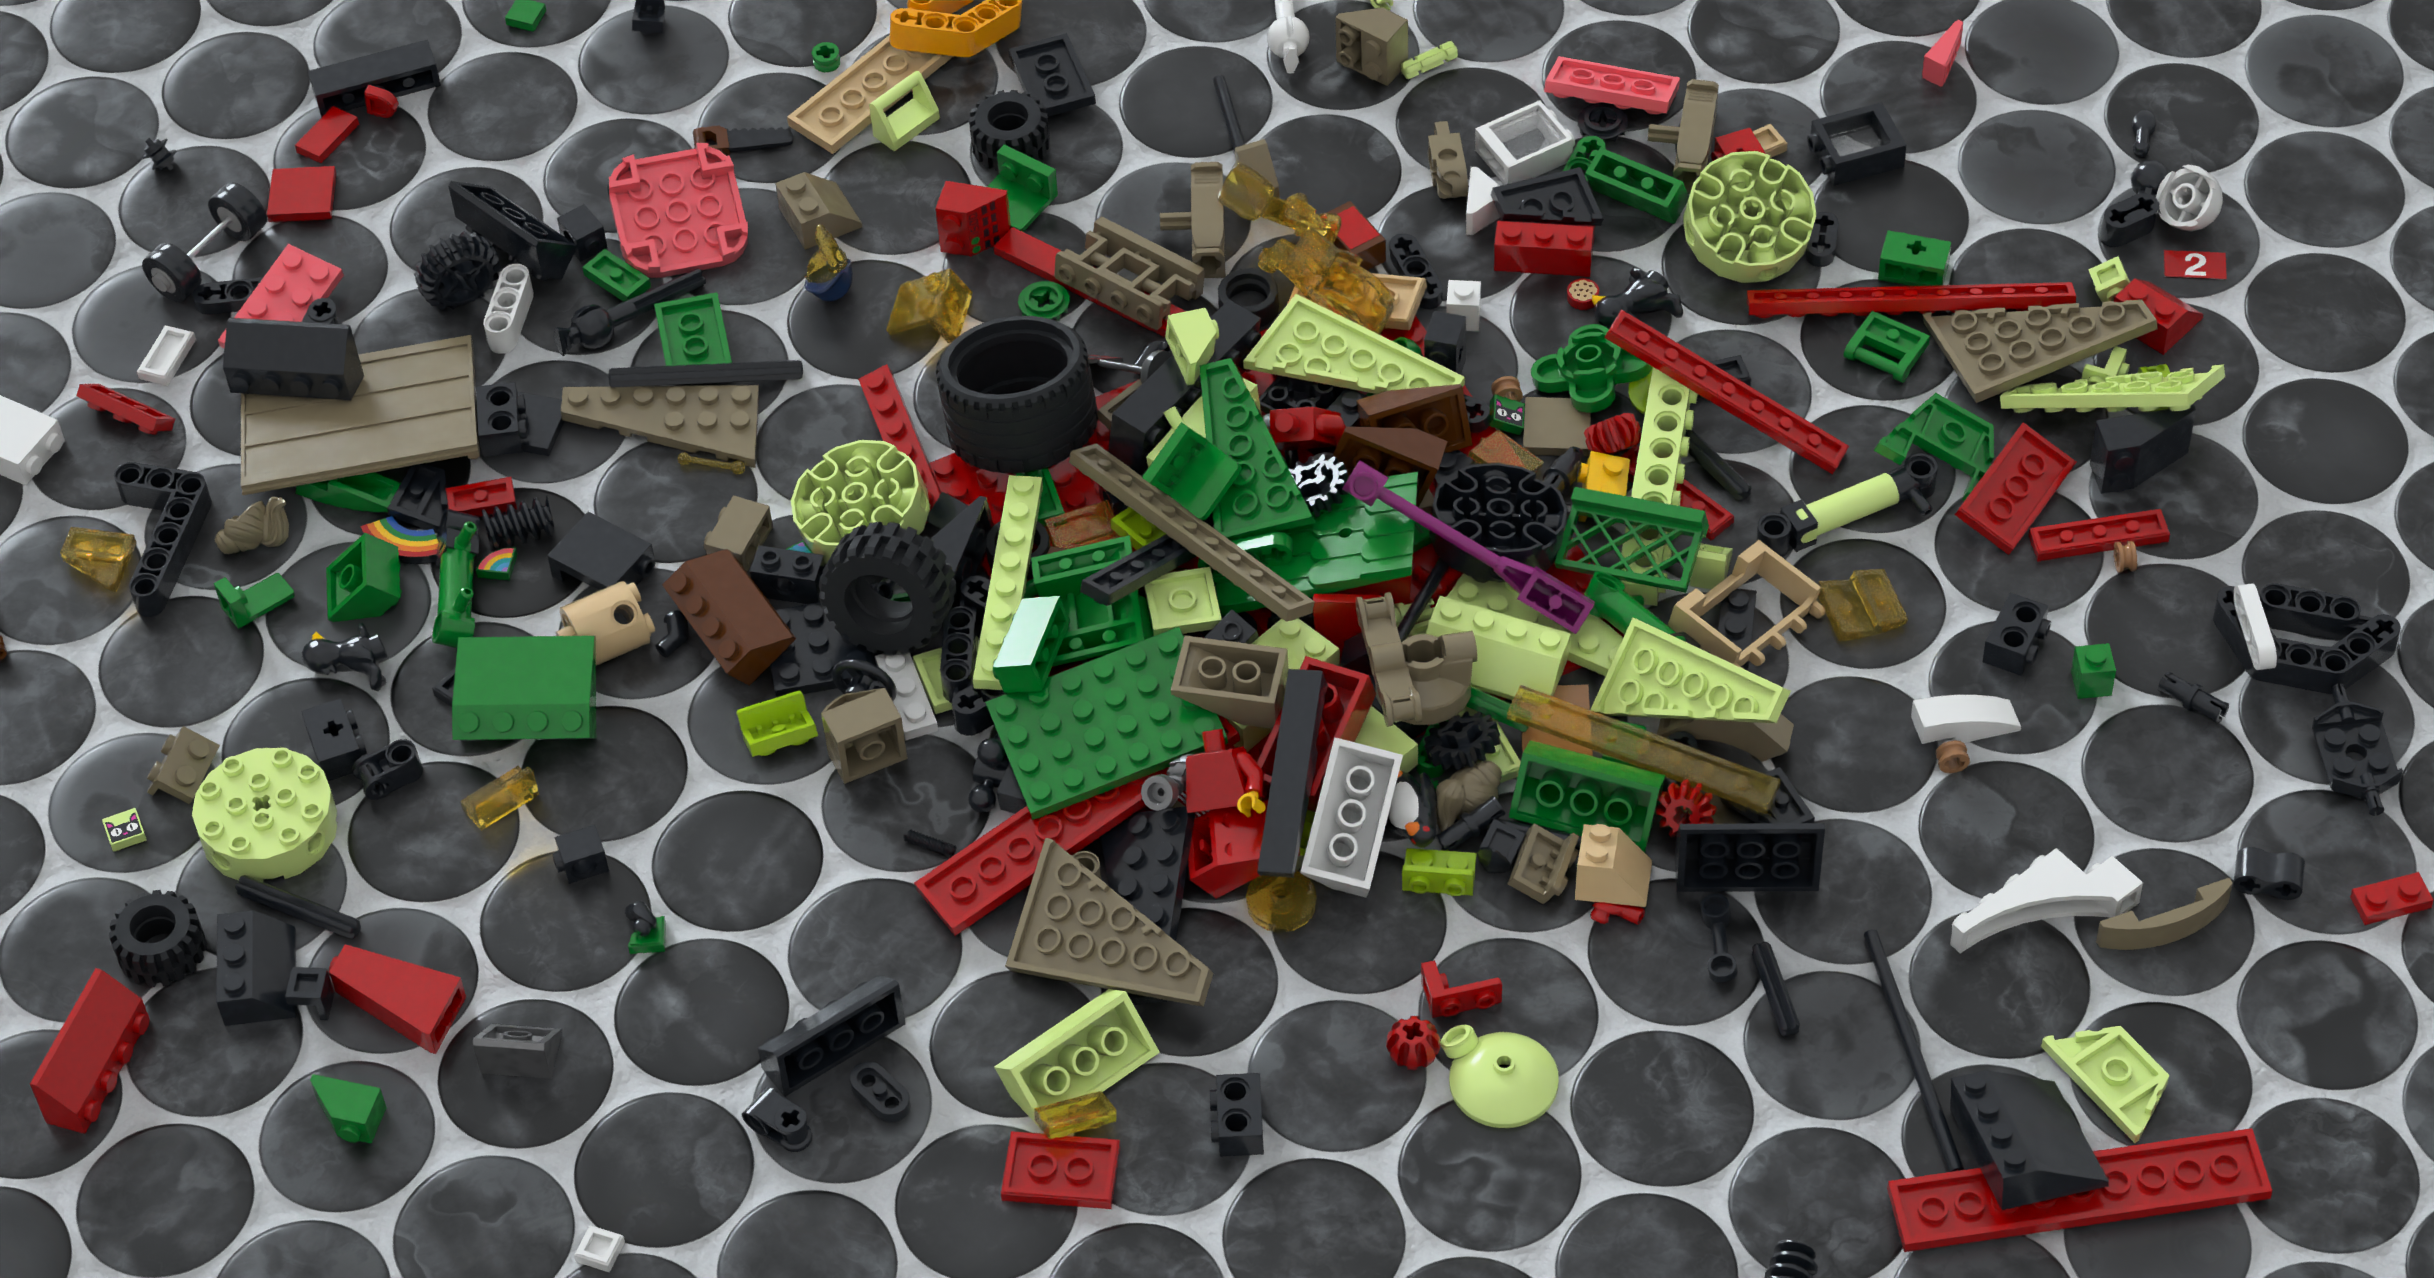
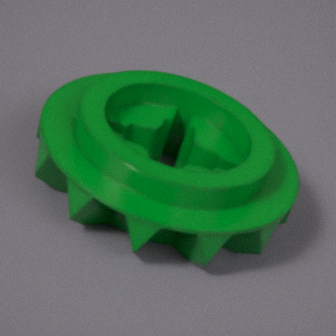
M1039 281L1028 285L1022 290L1018 298V305L1023 316H1037L1060 320L1062 313H1068V305L1070 303L1067 290L1060 284L1051 281ZM1049 298L1050 304H1045L1040 308L1039 303L1043 304Z

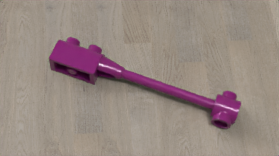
M1359 460L1342 490L1372 507L1376 498L1492 567L1495 573L1519 593L1518 600L1577 634L1592 610L1595 601L1537 566L1534 568L1510 558L1498 556L1385 488L1384 485L1389 477Z

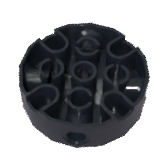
M1486 463L1467 466L1458 470L1457 476L1450 478L1448 481L1444 479L1436 488L1432 516L1500 557L1504 556L1534 568L1537 566L1546 572L1555 563L1557 553L1562 546L1568 509L1561 492L1552 483L1546 485L1544 482L1536 479L1535 472L1520 466ZM1429 531V537L1435 553L1451 568L1472 577L1477 582H1505L1493 571L1492 567Z

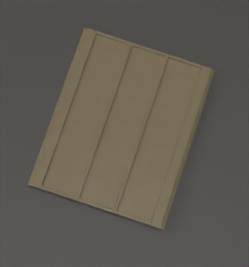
M472 335L359 354L364 378L351 400L241 393L242 495L468 456V459L480 457Z

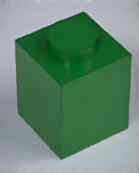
M2109 643L2075 646L2071 674L2077 699L2112 696L2116 668Z

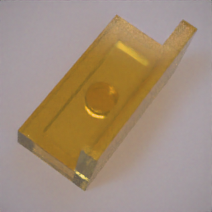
M516 766L461 800L462 809L482 831L539 795L534 772L530 767L522 770L519 766Z

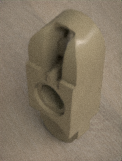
M1448 121L1434 122V135L1428 136L1427 152L1432 184L1436 186L1437 194L1440 198L1467 197L1468 178L1460 133L1450 134Z

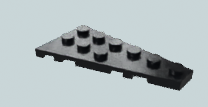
M1186 806L1159 811L1136 812L1100 836L1109 887L1175 941L1177 939L1196 813H1187ZM1128 993L1130 1000L1135 1005L1167 1002L1164 999Z

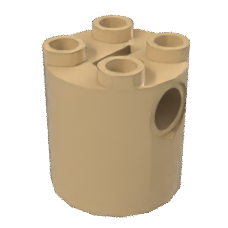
M621 581L560 607V616L564 628L556 631V636H596L597 666L650 643L651 633L655 632V627L649 614H642L637 603L641 601V596L634 582L626 584L624 581ZM614 613L624 615L627 624L618 623L614 618Z

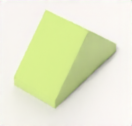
M1701 543L1690 578V586L1713 589L1726 579L1733 548Z

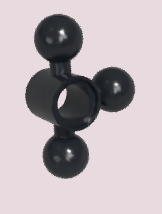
M998 733L994 738L983 740L977 749L978 757L973 769V781L982 785L976 786L971 790L968 801L970 807L978 813L989 812L995 806L996 795L993 789L994 787L999 788L1009 764Z

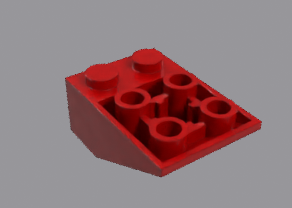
M1268 800L1262 801L1266 807L1264 812L1259 814L1251 808L1250 817L1245 816L1238 810L1237 806L1213 809L1194 820L1188 858L1190 881L1217 899L1261 876L1258 874V864Z

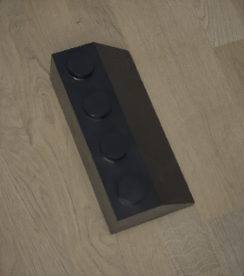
M450 182L448 187L455 217L466 224L465 229L471 233L476 232L478 236H484L495 249L507 252L509 260L530 268V274L537 279L547 281L548 278L562 280L576 251V244L491 186Z
M229 318L227 321L223 370L230 393L351 400L364 378L350 325Z
M877 976L869 982L859 984L854 991L839 1000L829 1002L824 1009L809 1018L799 1020L792 1028L779 1036L769 1038L758 1048L761 1068L783 1096L786 1097L906 1024L899 983L896 979Z

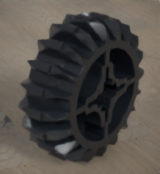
M463 231L459 236L451 233L450 237L446 240L440 238V243L436 246L429 245L430 251L421 254L422 261L416 263L417 271L414 273L420 294L424 296L431 306L435 305L440 310L447 306L455 309L456 306H464L469 302H474L480 296L485 297V291L493 289V281L499 279L498 271L501 269L498 253L484 236L480 237L476 232L468 235Z

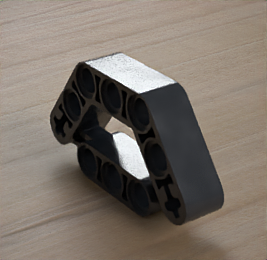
M971 576L963 580L960 586V606L949 610L943 627L940 666L943 697L952 703L956 731L965 736H973L994 725L985 702L1007 694L1003 690L975 689L973 687V675L976 664L977 624L983 625L990 580L982 576Z
M2271 583L2262 588L2259 596L2269 628L2339 642L2332 647H2325L2277 638L2270 629L2277 654L2276 667L2256 670L2235 609V586L2224 587L2217 594L2213 621L2246 672L2258 681L2332 694L2330 691L2332 686L2338 684L2339 688L2340 684H2343L2347 689L2391 658L2396 650L2401 626L2399 621L2391 615L2362 616L2360 615L2361 607L2359 603L2351 597Z

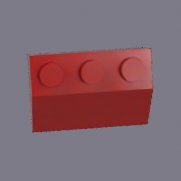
M1499 219L1497 221L1494 244V271L1590 277L1595 226L1502 221Z

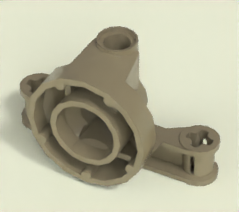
M1385 593L1384 597L1364 600L1361 596L1356 597L1358 623L1363 634L1372 675L1375 679L1376 698L1383 709L1386 726H1393L1394 722L1400 721L1414 725L1436 724L1449 720L1464 710L1471 698L1472 663L1477 662V646L1473 631L1445 634L1439 637L1429 634H1417L1401 642L1391 593Z

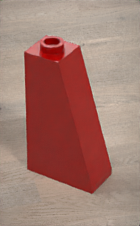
M346 944L343 946L340 954L332 959L329 966V976L336 993L433 1054L437 1053L466 999L461 977Z

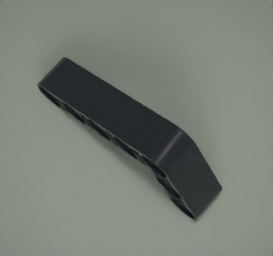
M127 462L120 465L114 473L122 501L130 506L163 511L129 583V589L137 612L144 617H153L160 614L166 607L211 508L212 500L205 478L200 473Z

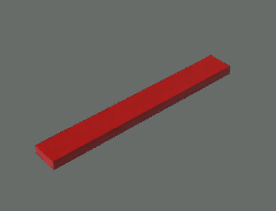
M1011 227L995 244V255L1048 281L1058 283L1065 289L1165 337L1167 319L1162 318V327L1155 330L1057 280L1054 277L1055 257L1061 250L1014 227ZM1171 304L1170 315L1186 312Z
M1622 309L1604 337L1832 475L1849 448V445Z

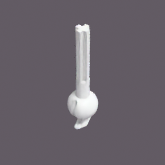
M1274 0L1277 20L1269 27L1267 42L1270 50L1275 55L1284 58L1283 61L1287 73H1294L1299 63L1298 56L1307 49L1310 39L1309 31L1305 23L1295 17L1293 0Z

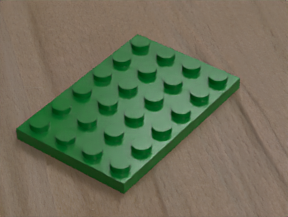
M1180 627L1048 677L1042 691L1007 693L985 702L1033 820L1170 767L1169 763L1186 754L1205 752L1202 738L1203 731L1223 729L1225 745L1229 744L1227 735L1216 713L1171 695V687L1184 640Z

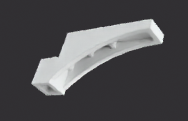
M2056 848L2046 856L2040 855L2022 874L2011 876L2004 887L1995 894L1989 893L1984 896L1978 906L1969 913H1961L1952 924L1950 945L1959 953H1962L1977 942L2002 930L2047 918L2068 916L2111 918L2126 913L2139 904L2143 882L2113 856L2102 864H2094L2085 874Z

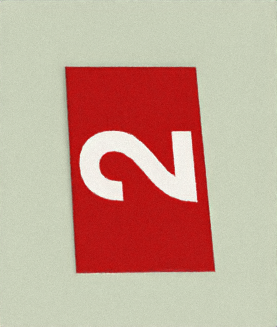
M2164 250V276L2227 279L2226 253Z

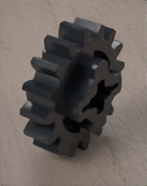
M1322 454L1318 460L1314 461V458L1309 456L1307 463L1303 464L1297 461V467L1294 470L1289 469L1304 500L1315 517L1320 515V510L1332 511L1331 505L1333 503L1341 504L1343 502L1340 495L1349 494L1342 490L1349 478V474L1344 463H1339L1336 457L1327 460L1326 455Z
M1466 711L1462 717L1455 715L1448 722H1439L1440 727L1430 728V736L1424 737L1426 744L1424 747L1428 759L1432 760L1435 767L1442 765L1443 770H1447L1451 765H1454L1456 770H1460L1462 765L1473 767L1476 760H1486V753H1495L1494 746L1501 743L1496 721L1492 720L1491 715L1483 717L1482 712L1479 711L1473 716H1470L1469 712Z

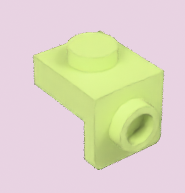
M2119 256L2088 269L2094 282L2096 293L2102 302L2114 301L2115 296L2130 283Z
M2115 346L2105 368L2085 364L2082 379H2088V385L2106 382L2105 377L2127 375L2130 364L2125 363L2127 349Z

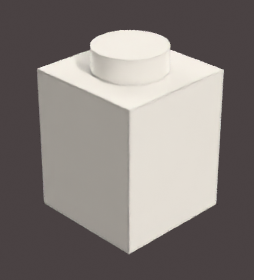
M1449 280L1446 313L1466 316V331L1479 332L1481 281Z

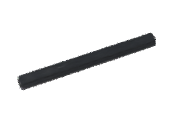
M800 360L611 368L609 369L608 378L609 385L612 388L795 380L803 377V365Z

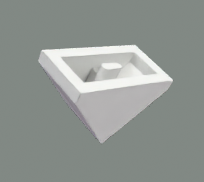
M1471 167L1466 235H1474L1500 218L1490 195L1492 188L1499 185L1478 167Z

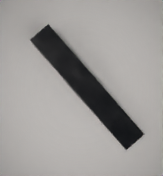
M1288 669L1258 864V874L1261 876L1294 878L1318 757L1316 742L1328 687L1323 671Z

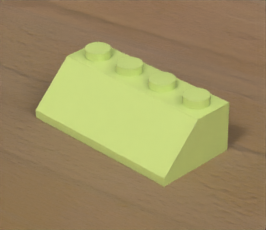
M1439 596L1429 620L1426 634L1439 637L1445 634L1473 631L1477 646V662L1472 663L1471 686L1480 691L1548 710L1568 660L1571 633Z
M1108 989L994 1066L1011 1098L1042 1131H1047L1160 1052L1127 992Z

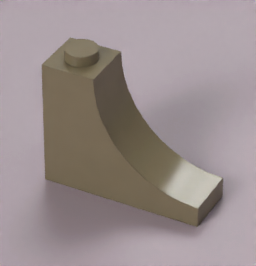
M1780 714L1777 723L1661 718L1656 737L1665 743L1672 733L1685 731L1692 734L1695 739L1712 740L1732 745L1750 753L1763 762L1788 752L1794 724L1782 714Z

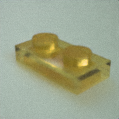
M1102 1091L1034 1108L1035 1121L1049 1139L1065 1137L1071 1133L1086 1129H1096L1102 1125L1116 1122V1108Z

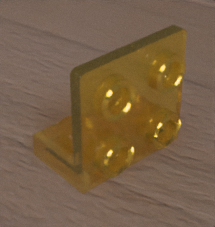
M951 268L931 273L928 276L913 281H907L898 289L886 331L893 335L930 323L948 343H951L960 336L973 292Z

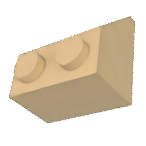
M1584 824L1577 863L1575 900L1646 907L1652 859L1620 828L1608 827L1603 824Z

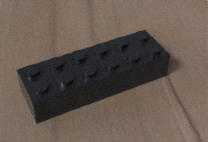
M1228 300L1210 317L1211 320L1217 322L1219 338L1215 340L1214 354L1208 363L1231 358L1242 375L1245 371H1251L1244 369L1243 360L1261 338V333H1259L1261 318L1233 301ZM1172 355L1112 413L1108 452L1124 464L1129 465L1139 475H1142L1148 469L1147 455L1172 429L1163 413L1175 406L1182 417L1202 395L1200 375L1193 385L1187 386L1174 356Z

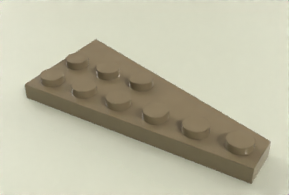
M759 385L640 386L618 388L563 387L561 404L563 421L596 429L608 427L619 430L620 435L631 437L632 434L647 437L648 442L692 453H697L701 450L716 454L717 459L728 461L729 458L744 461L745 466L756 468Z

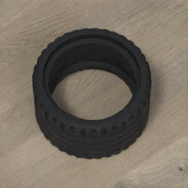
M1011 316L994 319L977 325L957 337L943 351L941 358L937 362L936 378L949 443L955 454L970 465L998 473H1025L1041 470L1069 458L1072 450L1082 448L1094 434V430L1097 427L1098 410L1087 348L1080 335L1069 326L1052 319L1037 316Z

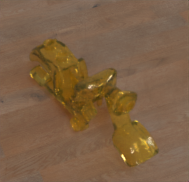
M1236 161L1219 191L1218 201L1244 219L1254 221L1263 217L1295 230L1294 234L1296 236H1301L1296 245L1282 238L1277 240L1273 247L1263 248L1258 257V266L1268 273H1275L1279 269L1308 300L1353 321L1346 314L1348 313L1359 325L1380 335L1394 311L1395 299L1383 282L1359 266L1362 259L1358 255L1338 249L1333 245L1340 232L1342 218L1334 213L1316 214V209L1308 204L1307 196L1304 193L1293 194L1285 200L1273 196L1274 187L1265 177L1249 166Z

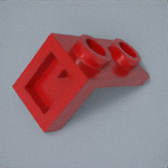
M1435 960L1421 963V984L1432 1018L1440 1016L1450 1017L1459 1012L1477 1008L1487 1009L1502 1002V982L1500 978L1449 988L1446 974H1439Z

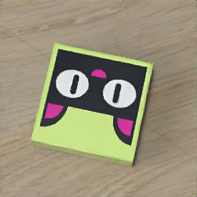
M136 808L102 819L113 852L147 841Z

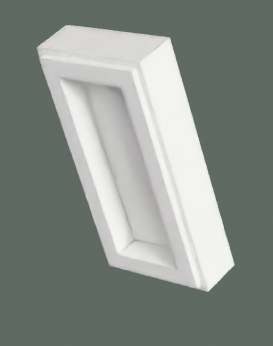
M165 325L137 370L139 379L168 386L196 341L194 332Z

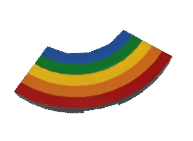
M393 516L360 526L362 534L367 533L398 546L399 559L403 560V563L428 564L436 562L439 542L433 529L424 531L409 530L399 525Z

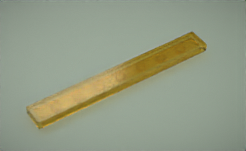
M1520 685L1507 711V719L1648 771L1666 775L1665 777L1681 783L1683 780L1688 779L1692 787L1702 783V790L1765 814L1768 813L1780 787V779Z

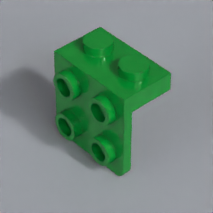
M1181 422L1142 478L1169 495L1194 516L1204 521L1210 516L1238 477L1242 467L1205 437Z

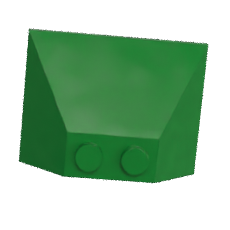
M1130 535L1031 558L1034 585L1039 597L1060 596L1070 619V624L1052 667L1110 654L1145 640L1138 589L1109 606L1099 604L1093 598L1080 592L1083 579L1133 552Z

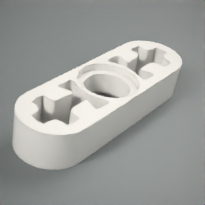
M2253 583L2236 585L2234 587V605L2254 668L2256 670L2275 668L2277 663L2276 648L2257 588Z

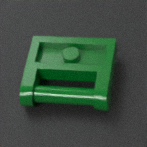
M1871 311L1848 342L1843 356L1851 361L1857 359L1893 375L1894 380L1904 383L1910 370L1928 347L1930 335ZM1864 344L1868 345L1888 355L1898 358L1901 361L1899 363H1896L1892 360H1889L1883 356H1880L1862 347Z

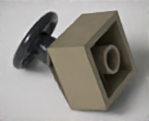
M846 659L837 663L833 669L832 677L835 685L843 695L827 705L821 712L828 755L843 783L846 784L906 760L907 752L902 718L893 703L897 695V689L892 678L881 668L863 660ZM845 670L853 677L849 685L843 678ZM862 671L873 675L881 682L872 680L870 677L864 675Z

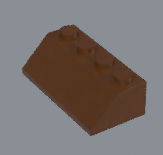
M728 549L685 561L662 584L724 671L748 686L796 640V637L740 562Z

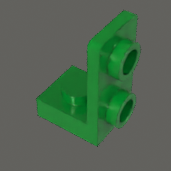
M280 573L269 576L245 591L239 586L233 587L226 577L214 583L222 610L238 629L295 597L294 590Z

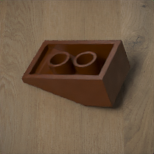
M1460 384L1390 390L1356 400L1361 427L1419 429L1446 440L1447 444L1444 452H1452L1473 445L1463 388Z
M1346 427L1332 457H1336L1339 463H1344L1349 474L1348 476L1351 475L1359 460L1385 476L1418 472L1416 506L1419 507L1439 469L1447 441L1413 428Z

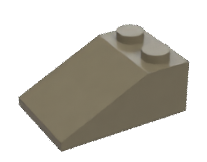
M1184 636L1171 687V695L1241 725L1272 729L1280 713L1289 669L1288 650L1286 648Z

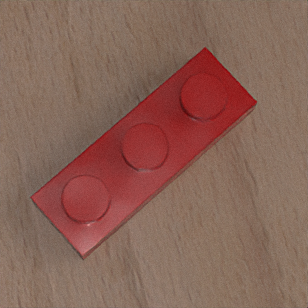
M79 384L76 396L88 401L87 406L92 409L114 413V419L125 423H136L139 425L138 429L152 435H157L158 431H172L176 418L101 384Z

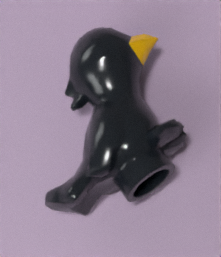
M1633 267L1630 271V284L1622 293L1611 296L1592 295V302L1595 305V319L1599 325L1609 329L1621 309L1635 318L1637 317L1632 314L1633 312L1643 314L1665 310L1676 318H1682L1683 316L1680 295L1668 293L1669 284L1660 273L1653 270L1648 271L1644 275L1641 269Z
M363 622L358 624L359 635L352 636L342 642H333L315 632L312 635V640L303 648V663L309 670L315 673L329 675V673L333 672L336 674L337 667L342 665L350 670L366 674L369 677L372 690L379 691L387 683L378 665L379 661L388 658L379 634L376 633L370 636Z

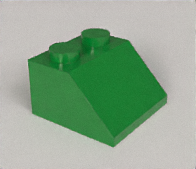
M364 533L326 568L327 614L329 621L339 622L378 617L383 615L391 606L398 603L401 597L398 546Z

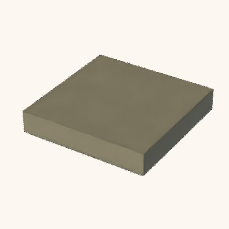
M1525 397L1523 455L1561 456L1570 447L1574 446L1583 451V456L1589 457L1584 431L1590 427L1591 413L1575 409L1571 403V398Z

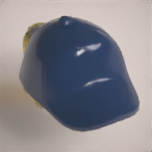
M818 224L815 232V242L819 250L813 254L808 262L807 274L804 276L806 279L804 287L808 292L813 293V295L821 300L836 301L842 298L852 285L851 260L847 259L846 253L839 248L830 232L823 225Z

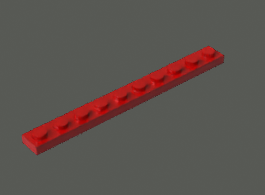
M2072 282L1747 290L1746 302L1749 315H1755L1759 318H1769L1780 314H1787L1791 317H1803L1806 314H1820L1831 317L1838 315V313H1853L1858 316L1869 315L1871 311L1885 312L1890 315H1899L1904 311H1917L1925 314L1927 312L1935 313L1936 311L1950 310L1955 313V310L1969 311L1989 308L2028 311V306L2048 307L2057 304L2076 303V293Z

